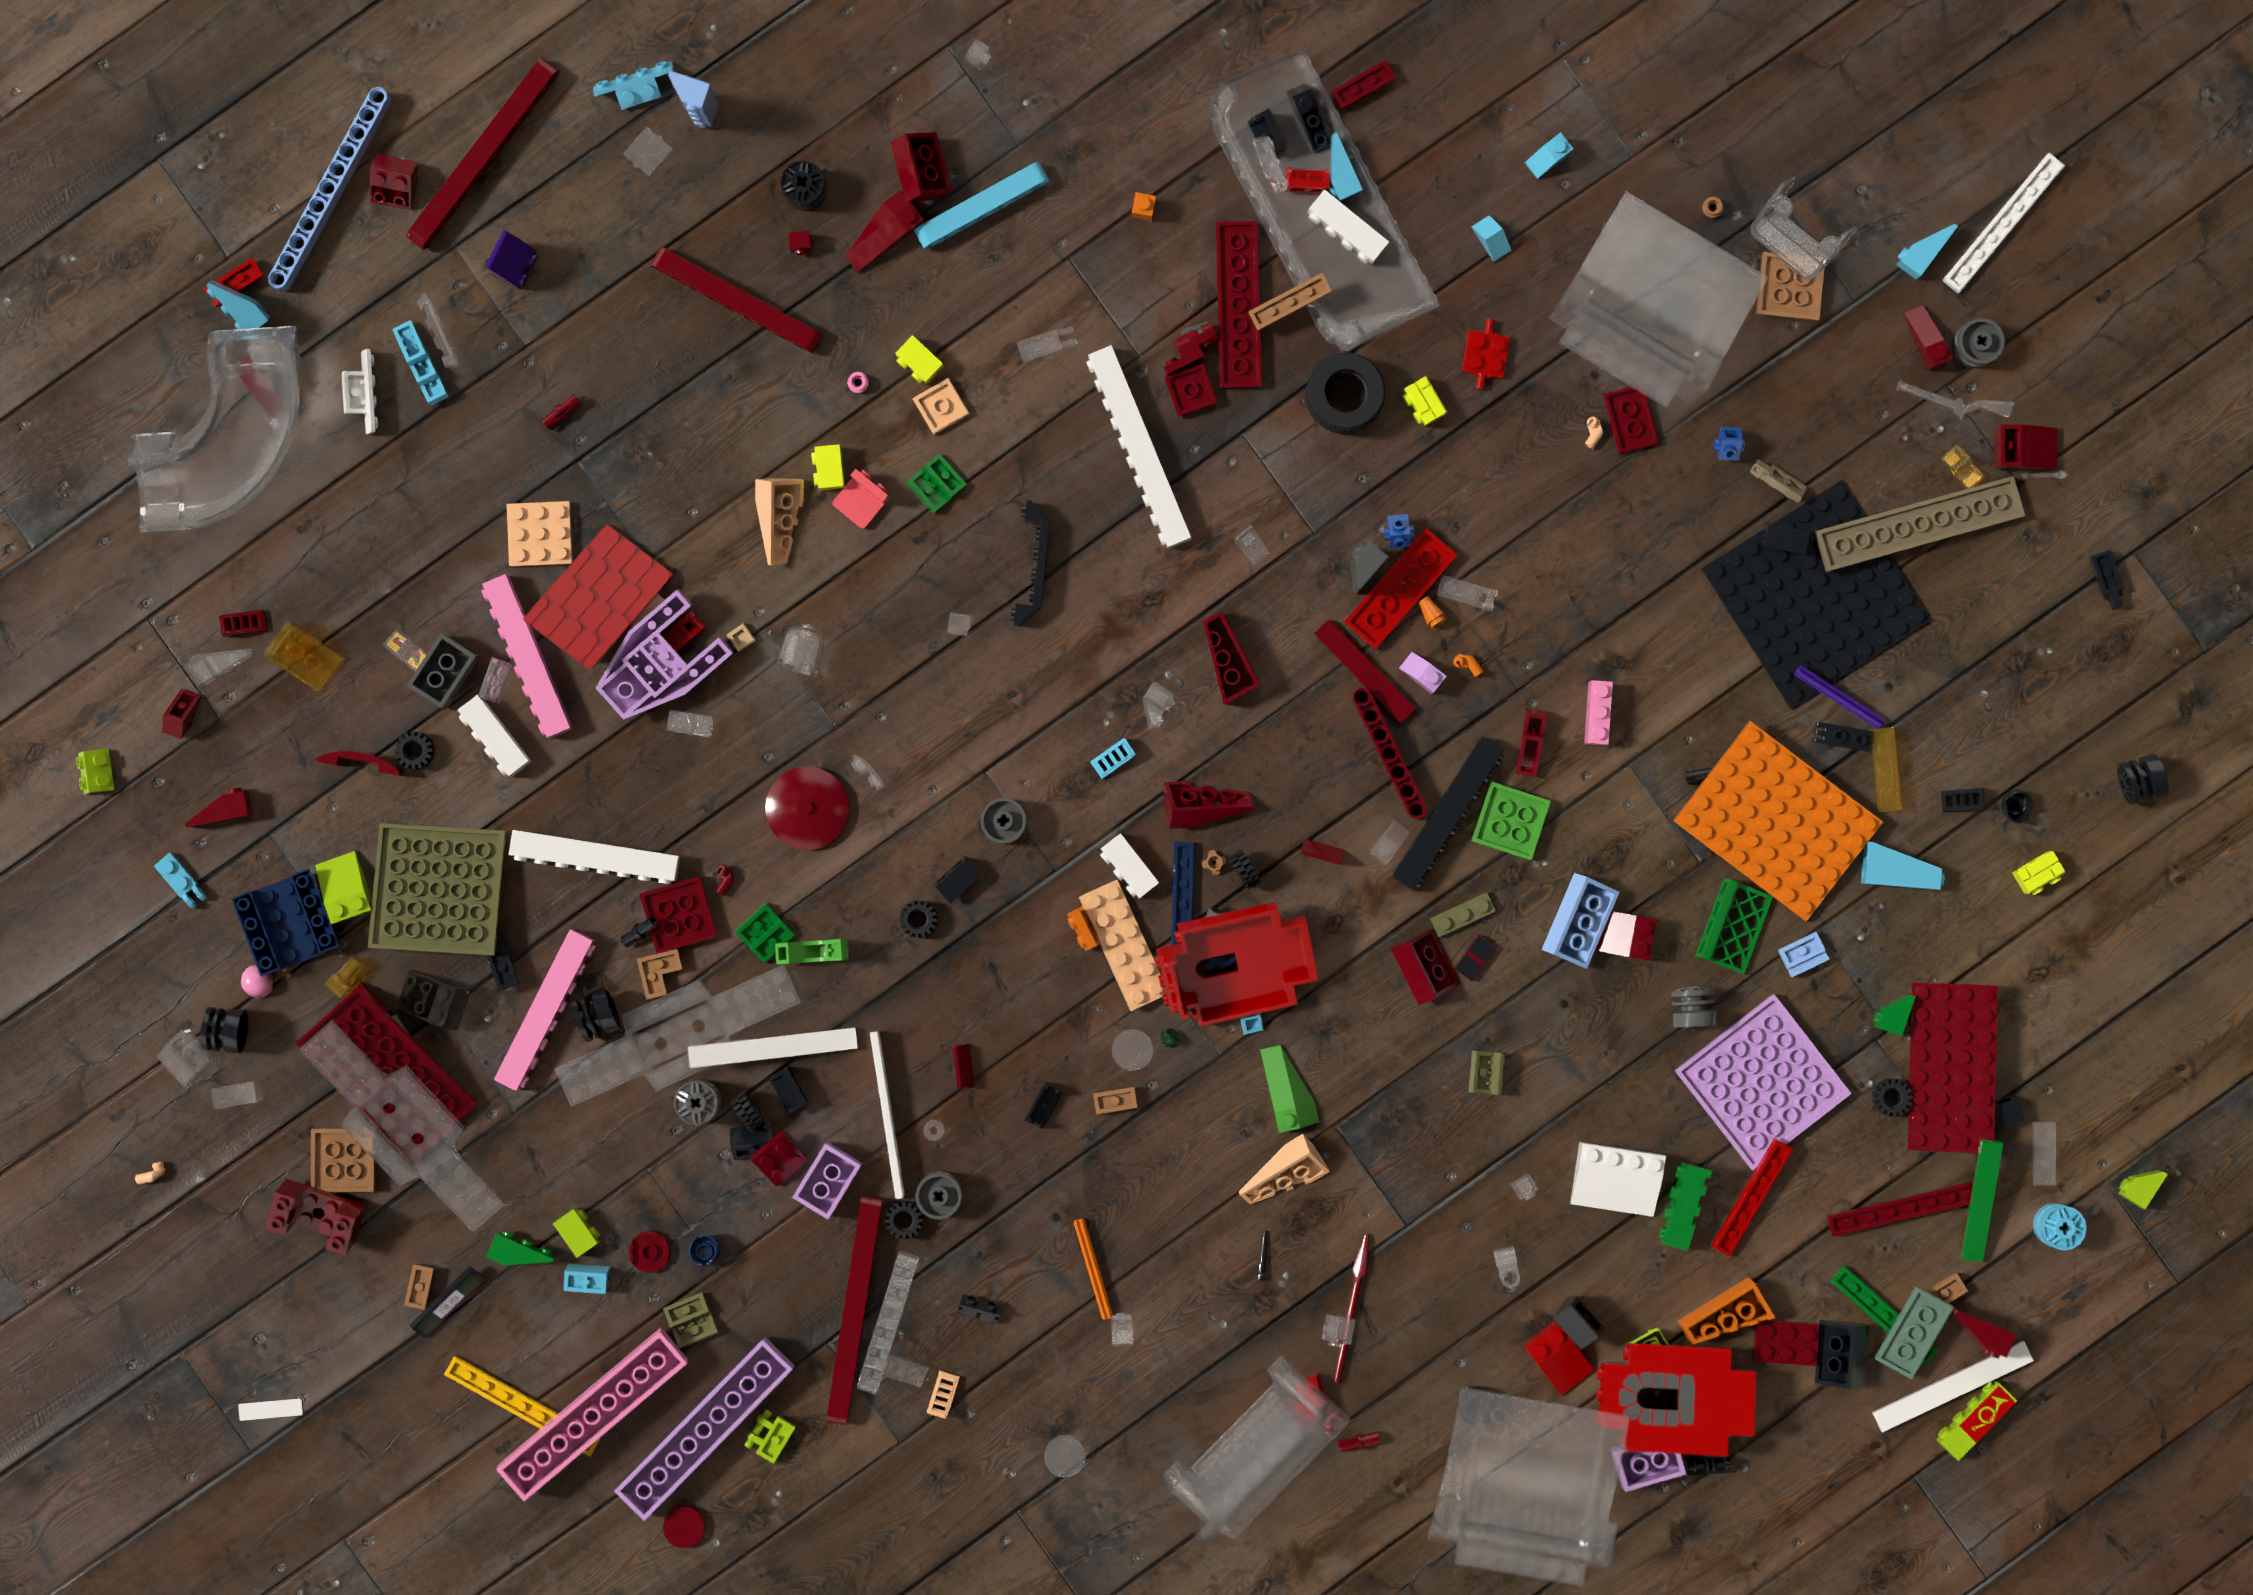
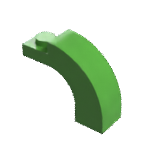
M847 939L775 944L776 964L849 960Z

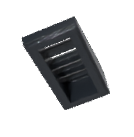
M1984 787L1941 791L1943 812L1985 809ZM1965 793H1969L1970 805L1965 803ZM1973 793H1978V805H1974ZM1956 794L1961 795V806H1957ZM1948 795H1952L1953 807L1948 806Z

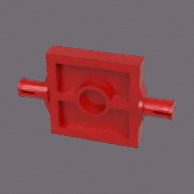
M1493 319L1486 320L1485 331L1469 330L1467 333L1461 372L1470 373L1478 377L1477 390H1484L1486 378H1504L1510 337L1501 336L1493 332L1495 324Z

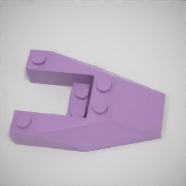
M679 589L628 632L596 686V689L623 720L685 695L733 654V650L721 637H718L687 664L660 634L663 629L692 605Z

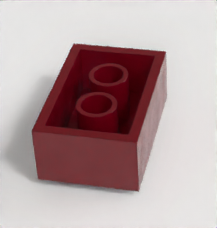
M937 132L903 134L890 142L906 202L938 200L952 193Z

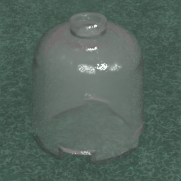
M803 624L802 627H794L787 631L777 660V666L783 669L785 665L792 667V672L811 676V673L815 676L817 675L824 640L820 633L814 631V626Z

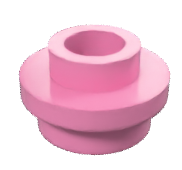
M855 372L848 378V386L851 391L862 393L868 388L869 381L865 374ZM857 379L862 380L861 386H855L854 383Z

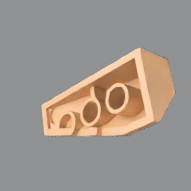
M755 479V501L768 565L787 564L793 543V538L791 537L793 528L797 526L799 520L796 518L798 509L802 507L804 501V479Z
M1302 1134L1285 1144L1239 1191V1194L1249 1204L1274 1196L1276 1191L1282 1189L1292 1190L1294 1189L1293 1185L1305 1182V1185L1312 1183L1330 1171L1313 1143Z

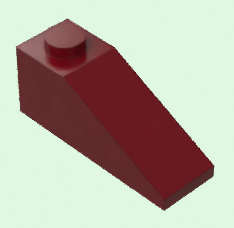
M1923 305L1903 313L1927 370L1947 363L1952 359L1944 338Z
M241 788L229 789L228 794L221 795L188 820L185 826L192 828L253 816L249 792L242 791Z

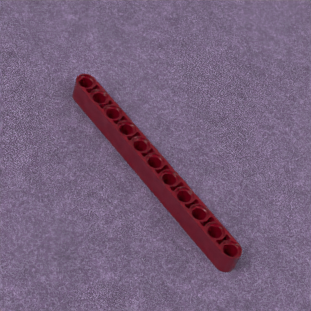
M540 58L408 230L406 234L407 239L422 250H425L432 243L556 80L560 72L558 68L544 58Z
M862 1195L826 1416V1422L841 1425H847L881 1216L882 1198Z

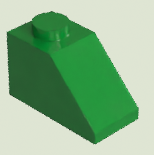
M1906 994L1880 1007V1010L1876 1011L1873 1018L1874 1027L1902 1036L1915 996Z

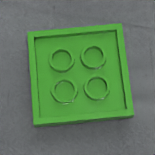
M1490 782L1471 841L1532 861L1551 801Z

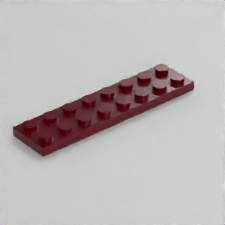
M1257 221L1216 222L1220 388L1262 387L1260 331L1257 330L1249 314L1250 310L1260 306Z

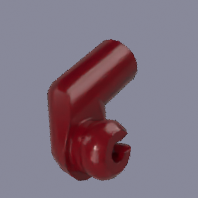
M722 864L717 867L721 883L715 891L724 897L733 884L734 878L731 868Z

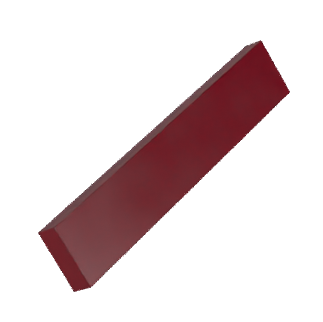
M1329 619L1314 633L1326 648L1371 692L1400 724L1416 709Z

